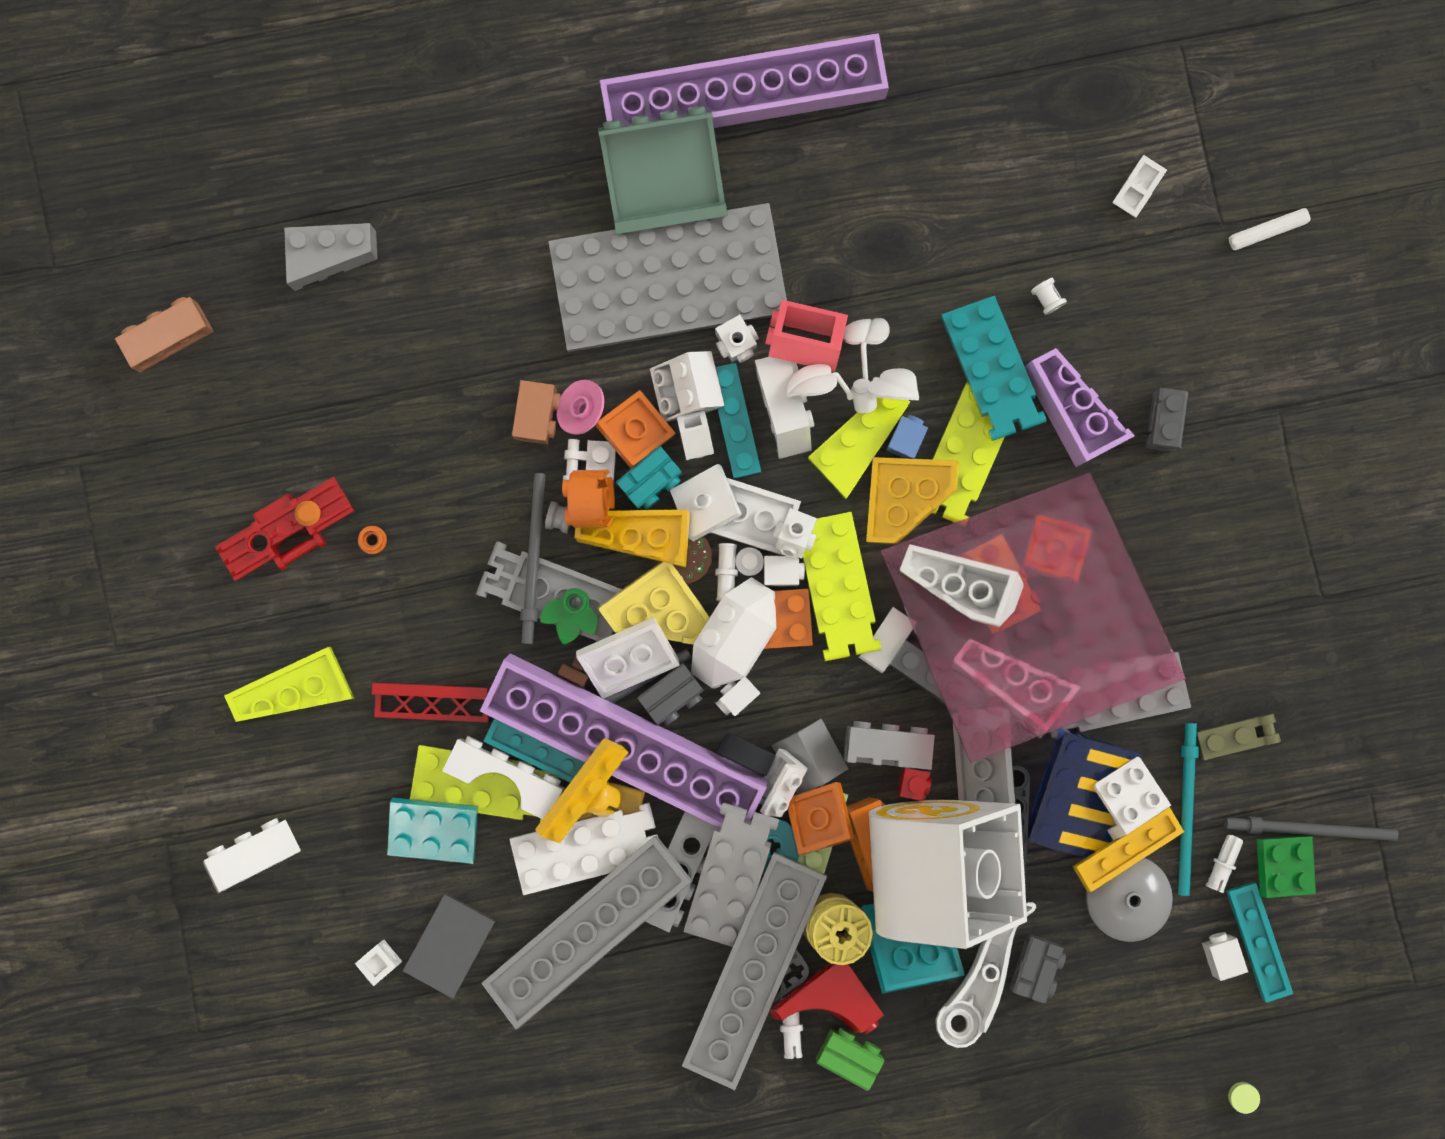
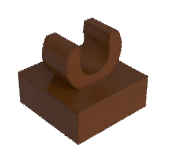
M577 657L572 667L562 664L557 675L582 689H585L589 677L583 674L584 669Z

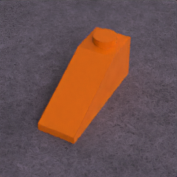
M868 797L847 806L855 837L850 842L866 889L873 892L869 811L885 804L879 799Z

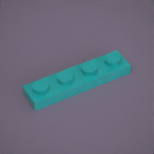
M732 363L715 367L724 406L718 408V414L733 479L760 474L761 468L737 365Z
M495 718L483 741L568 782L573 780L585 764V762Z
M1250 882L1226 890L1262 1000L1267 1003L1292 995L1293 991L1257 884Z

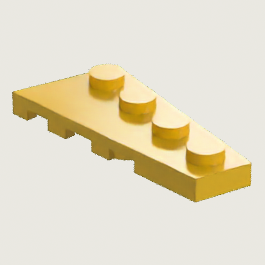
M688 510L609 511L608 517L614 516L610 527L575 528V539L577 542L686 567L690 513Z

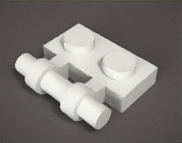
M568 439V450H565L564 459L567 460V467L563 480H569L570 473L573 470H578V461H586V470L608 469L610 473L606 477H612L614 484L616 450L609 442L588 440L586 452L579 451L580 440Z

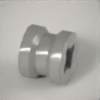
M551 501L546 516L545 529L552 530L557 528L562 533L568 534L571 526L565 523V509L568 506L562 507L557 502Z

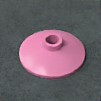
M579 380L571 384L560 397L559 409L557 410V420L564 431L573 435H579L589 431L596 425L604 408V395L601 388L593 381Z

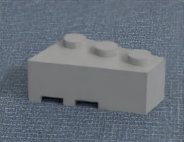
M370 223L284 228L287 285L294 291L302 289V286L315 281L320 282L328 279V276L341 271L346 272L377 260L376 231Z
M854 721L853 726H846L843 758L846 762L932 770L935 735L927 734L928 728L911 727L910 732L899 731V725L882 724V729L870 728V722Z

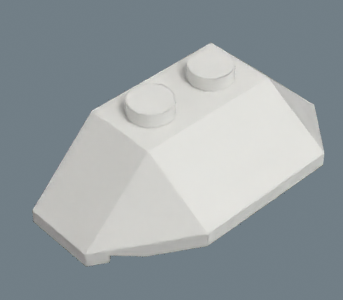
M751 577L726 593L694 642L691 674L713 689L720 687V685L745 678L777 628L774 602L775 592Z

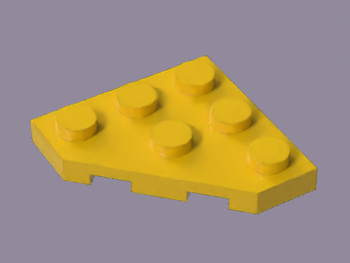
M873 457L866 542L882 544L899 543L957 491L959 462L953 460Z

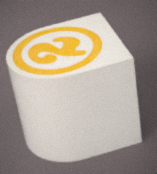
M923 800L888 804L869 811L877 934L897 941L967 949L1027 922L1020 804L962 800Z

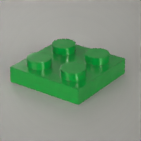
M1312 836L1257 839L1260 897L1275 898L1316 894Z

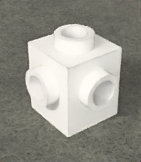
M741 315L715 328V334L719 339L716 345L723 358L728 356L731 362L738 360L741 363L754 355L753 351L757 347L755 341L759 338L751 324L746 326ZM734 340H740L741 342L735 343Z
M790 508L785 522L779 521L773 537L778 538L775 549L780 550L785 556L802 559L805 549L811 551L817 535L812 532L817 518Z

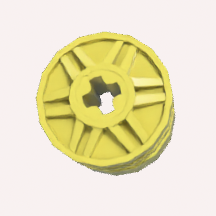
M828 893L818 897L803 931L810 945L823 959L831 964L838 965L854 963L864 956L871 945L873 935L871 922L866 914L852 900L836 893ZM843 929L845 930V932H844L843 934H842V933H838V935H836L837 930H838V931H842Z

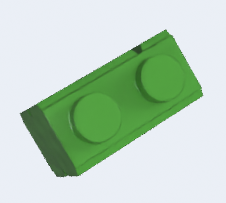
M840 1027L839 1031L831 1028L816 1055V1063L869 1091L884 1063L883 1056L879 1054L881 1049L868 1041L864 1045L855 1041V1035Z

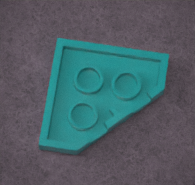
M874 904L865 905L860 908L871 922L873 935L870 950L882 994L965 976L957 948L897 941L882 937L876 932Z

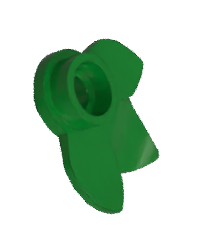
M572 588L567 590L562 598L553 599L546 604L541 613L540 622L556 624L559 639L563 644H567L575 640L581 630L593 635L597 629L598 617L594 610L589 607L590 599L587 593L582 589ZM573 597H578L581 600L578 608L571 606L570 602Z

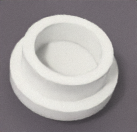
M748 547L742 549L737 554L735 563L740 573L746 576H753L758 574L763 568L764 559L760 551Z

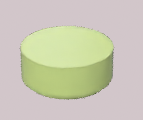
M1236 1083L1229 1090V1102L1238 1112L1248 1114L1255 1111L1259 1106L1260 1095L1256 1088L1249 1083Z

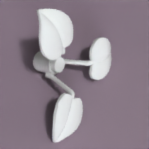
M874 318L873 320L862 319L852 322L845 327L843 340L851 345L861 344L863 379L856 380L851 390L839 373H831L830 366L825 364H814L800 369L793 375L787 387L788 398L797 395L816 396L832 391L838 381L847 394V399H853L855 411L863 414L870 413L876 409L877 397L919 400L916 376L910 370L901 368L889 369L884 371L880 378L874 377L871 382L868 380L866 345L882 343L887 339L890 332L888 322L882 318Z

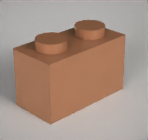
M520 380L512 437L515 440L548 445L549 438H554L556 421H552L553 412L559 409L561 397L560 393H556L555 385Z

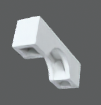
M467 736L466 740L462 738L457 740L443 768V772L468 784L484 773L496 772L506 775L514 781L520 791L521 809L541 819L546 816L565 789L559 785L561 780L549 774H545L543 778L533 773L535 768L524 762L519 761L518 765L507 760L509 755L499 750L493 749L492 752L481 748L482 742Z

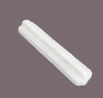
M1302 208L1235 233L1228 238L1232 250H1238L1300 227L1310 221L1309 212L1306 208Z

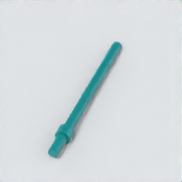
M1185 723L1184 745H1181V757H1184L1181 827L1184 832L1180 834L1178 895L1190 896L1195 758L1199 757V746H1196L1197 723Z

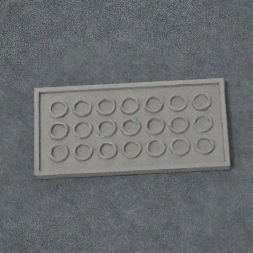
M766 203L727 210L728 216L621 234H616V230H609L548 241L567 351L574 352L718 327L738 315H741L744 322L772 317L773 310L779 311L781 301H787L770 204Z

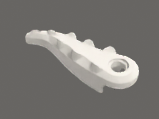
M1026 902L1027 916H1029L1036 909L1034 902ZM1018 926L981 943L967 976L938 1011L936 1030L940 1038L948 1045L957 1048L968 1047L975 1043L982 1033H986L1000 1002L1013 938ZM956 1015H962L966 1020V1027L961 1032H956L951 1027V1020Z

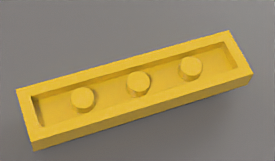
M1168 807L1127 835L1103 846L1075 864L1073 868L1086 891L1092 892L1184 831L1172 810Z

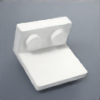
M1140 757L1134 758L1093 785V788L1114 818L1113 821L1116 825L1107 830L1113 840L1127 835L1171 806Z

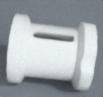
M1053 278L1040 283L1031 290V293L1037 295L1043 305V313L1045 315L1054 312L1067 303L1066 299L1061 298L1053 285L1055 282Z

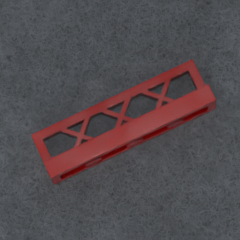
M372 683V694L376 695L374 717L489 722V715L483 713V716H472L464 706L472 699H483L485 701L490 688ZM383 695H394L401 705L393 712H382ZM400 696L410 697L404 701ZM416 696L423 697L430 705L422 713H415L408 706V703ZM428 697H439V698H437L434 702H432ZM443 698H451L458 706L450 715L443 714L436 707ZM456 698L466 700L461 704ZM404 707L409 713L399 711ZM433 708L437 714L427 713ZM460 710H462L465 715H455V714L458 713Z

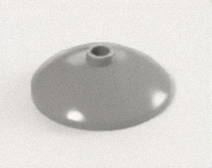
M1143 858L1094 891H1086V905L1094 924L1108 936L1120 941L1135 942L1151 937L1164 926L1172 909V889L1166 875L1155 863L1146 858ZM1136 895L1138 903L1132 906L1129 900L1132 896Z

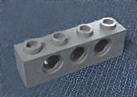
M685 811L668 847V851L679 864L687 867L688 876L693 880L695 873L701 874L706 859L703 855L707 846H710L715 826ZM690 837L696 838L700 842L699 850L693 853L686 851L683 845L684 841ZM690 883L676 895L677 900L674 904L664 905L645 922L667 932H670L672 925L678 927L684 914L680 907L684 899L690 900L696 885Z

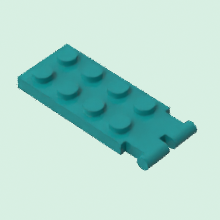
M995 296L942 314V322L981 417L988 416L992 429L988 430L991 441L1016 433L1013 423L1018 422L1022 430L1045 423L1046 417L1044 412L1038 413L1032 399L1036 398L1035 390Z

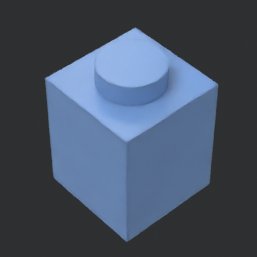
M908 415L907 418L902 416L886 451L904 459H914L928 430V427L923 425L924 421L912 415Z

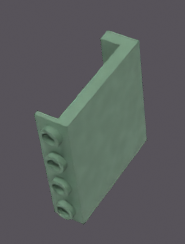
M705 106L688 108V113L677 115L675 110L660 113V118L649 119L648 115L636 116L631 118V123L620 124V120L604 122V127L598 128L616 234L728 216L713 127V114L710 109L705 110Z

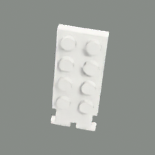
M650 803L638 805L640 811L623 815L622 810H618L608 817L594 816L578 820L561 843L540 837L536 831L510 838L523 895L611 873L653 836L657 835L646 836L645 830L655 828Z

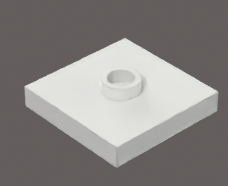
M719 464L670 490L677 510H688L690 513L688 538L692 541L741 516L723 468Z

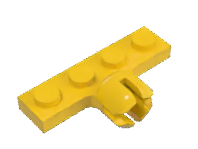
M605 738L601 741L535 830L540 837L561 843L584 813H591L599 817H608L615 813L608 806L619 807L621 801L620 791L614 788L615 785L607 781L629 753L622 745Z

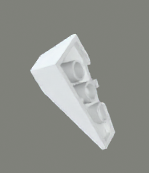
M909 544L900 567V571L971 620L1000 627L1015 611L1024 586L1016 571Z

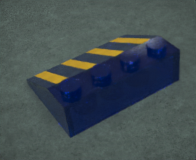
M1060 727L1028 820L1027 840L1047 848L1082 857H1088L1113 841L1107 830L1116 825L1113 821L1114 818L1093 788V785L1134 758L1140 757L1142 759L1143 754Z

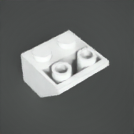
M711 351L687 352L650 368L660 415L666 422L675 421L678 416L700 411L708 413L724 406Z

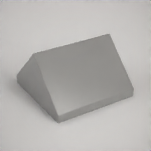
M822 719L771 745L775 753H777L778 749H785L808 768L802 778L801 785L796 789L797 794L820 787L848 769Z

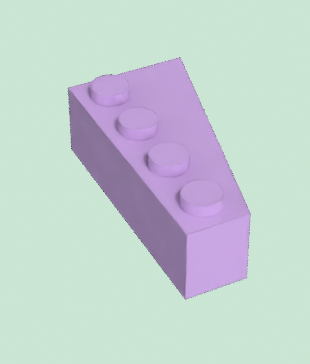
M1056 348L1032 360L1025 366L1035 393L1075 467L1135 436L1128 428L1125 429L1117 420V415L1111 409L1108 410L1097 398L1099 395L1092 388H1088L1080 379L1081 375Z

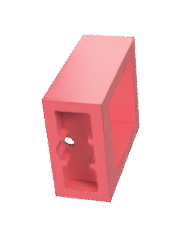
M782 300L779 311L773 310L771 327H769L765 344L771 345L768 357L807 366L825 364L830 366L832 372H835L848 315ZM787 326L830 336V343L783 333L782 328Z

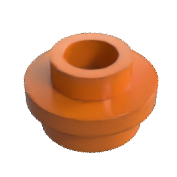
M368 526L359 533L358 544L365 553L377 554L385 548L387 537L381 528ZM376 535L378 541L375 545L371 546L368 539L370 536Z

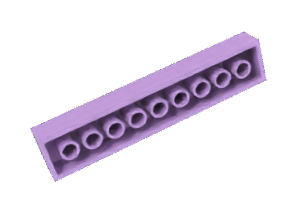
M879 33L600 80L607 121L620 120V124L631 123V118L636 116L648 115L649 119L660 118V113L675 110L677 115L688 113V108L705 106V110L710 109L712 111L714 128L886 99L889 89Z
M511 653L503 660L480 709V712L583 762L588 760L604 738L622 745L629 753L612 776L716 827L721 828L725 815L719 814L722 803L747 809L745 818L751 820L767 788V778Z

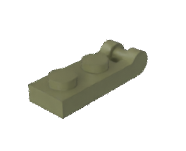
M1274 713L1197 731L1196 742L1199 746L1201 760H1208L1281 742L1280 735L1275 732L1273 724L1276 722ZM1262 726L1264 736L1257 737L1255 727Z

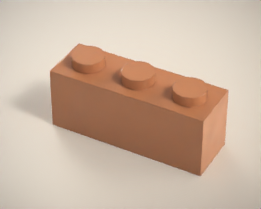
M191 297L179 298L167 310L154 312L147 316V321L140 325H131L122 330V335L116 337L115 340L130 367L141 373L214 332L198 302Z

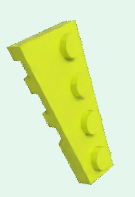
M877 397V407L874 411L865 414L857 412L808 457L811 463L845 499H847L873 457L910 404L909 400Z
M331 647L318 651L225 695V699L236 722L355 699Z

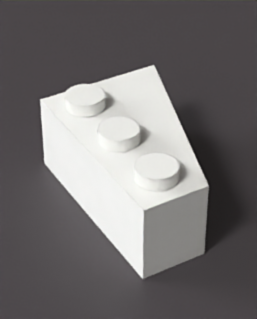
M277 818L261 826L262 832L254 836L247 832L234 839L236 845L226 850L221 845L207 852L209 858L205 859L203 864L218 894L301 851L286 820L280 823Z

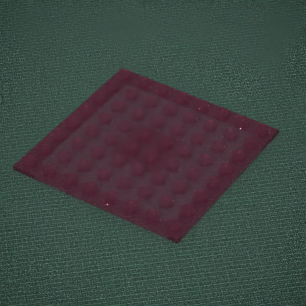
M1091 473L881 550L883 559L970 763L1186 679ZM909 544L1018 572L1024 586L1015 611L1000 627L971 620L900 571Z

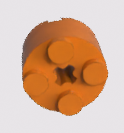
M608 469L573 470L570 473L569 480H563L562 492L568 501V508L565 509L566 525H572L574 528L611 526L614 516L608 517V512L610 508L615 507V493L612 477H606L610 473Z

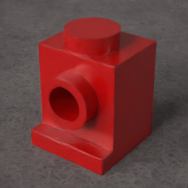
M902 767L896 794L920 801L925 800L931 787L930 772Z

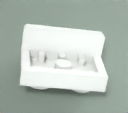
M778 749L767 776H764L768 779L767 788L759 802L762 805L760 812L763 815L782 817L808 769L785 749Z

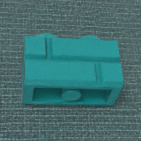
M659 446L616 481V483L638 510L642 507L648 510L659 500L657 495L661 491L666 489L669 492L681 482L678 477L682 475V471L662 447Z

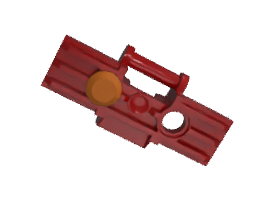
M332 477L298 498H293L289 493L254 513L255 522L251 526L218 544L215 548L235 581L273 559L279 569L283 571L287 568V564L318 546L322 548L327 545L321 531L353 513L354 509L335 477ZM308 530L309 534L313 536L282 555L278 550V547L284 544L283 540L299 531L304 532ZM259 535H263L267 539V546L263 551H256L253 548V540Z

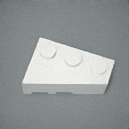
M772 357L755 360L756 373L765 408H767L770 418V427L777 442L779 459L812 451L810 428L814 427L811 410L805 411L803 403L807 402V398L800 395L787 397L789 381L799 371L797 363Z

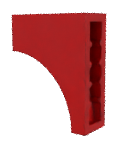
M830 962L769 1010L775 1020H784L790 1015L803 1010H823L842 1020L853 1033L864 1032V1034L874 1030L879 1025L877 1021L884 1016L849 964L838 965L831 964Z

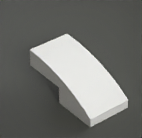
M1143 155L1112 203L1136 218L1167 169Z
M893 607L873 635L874 640H880L881 650L861 654L859 658L883 673L907 639L916 622Z

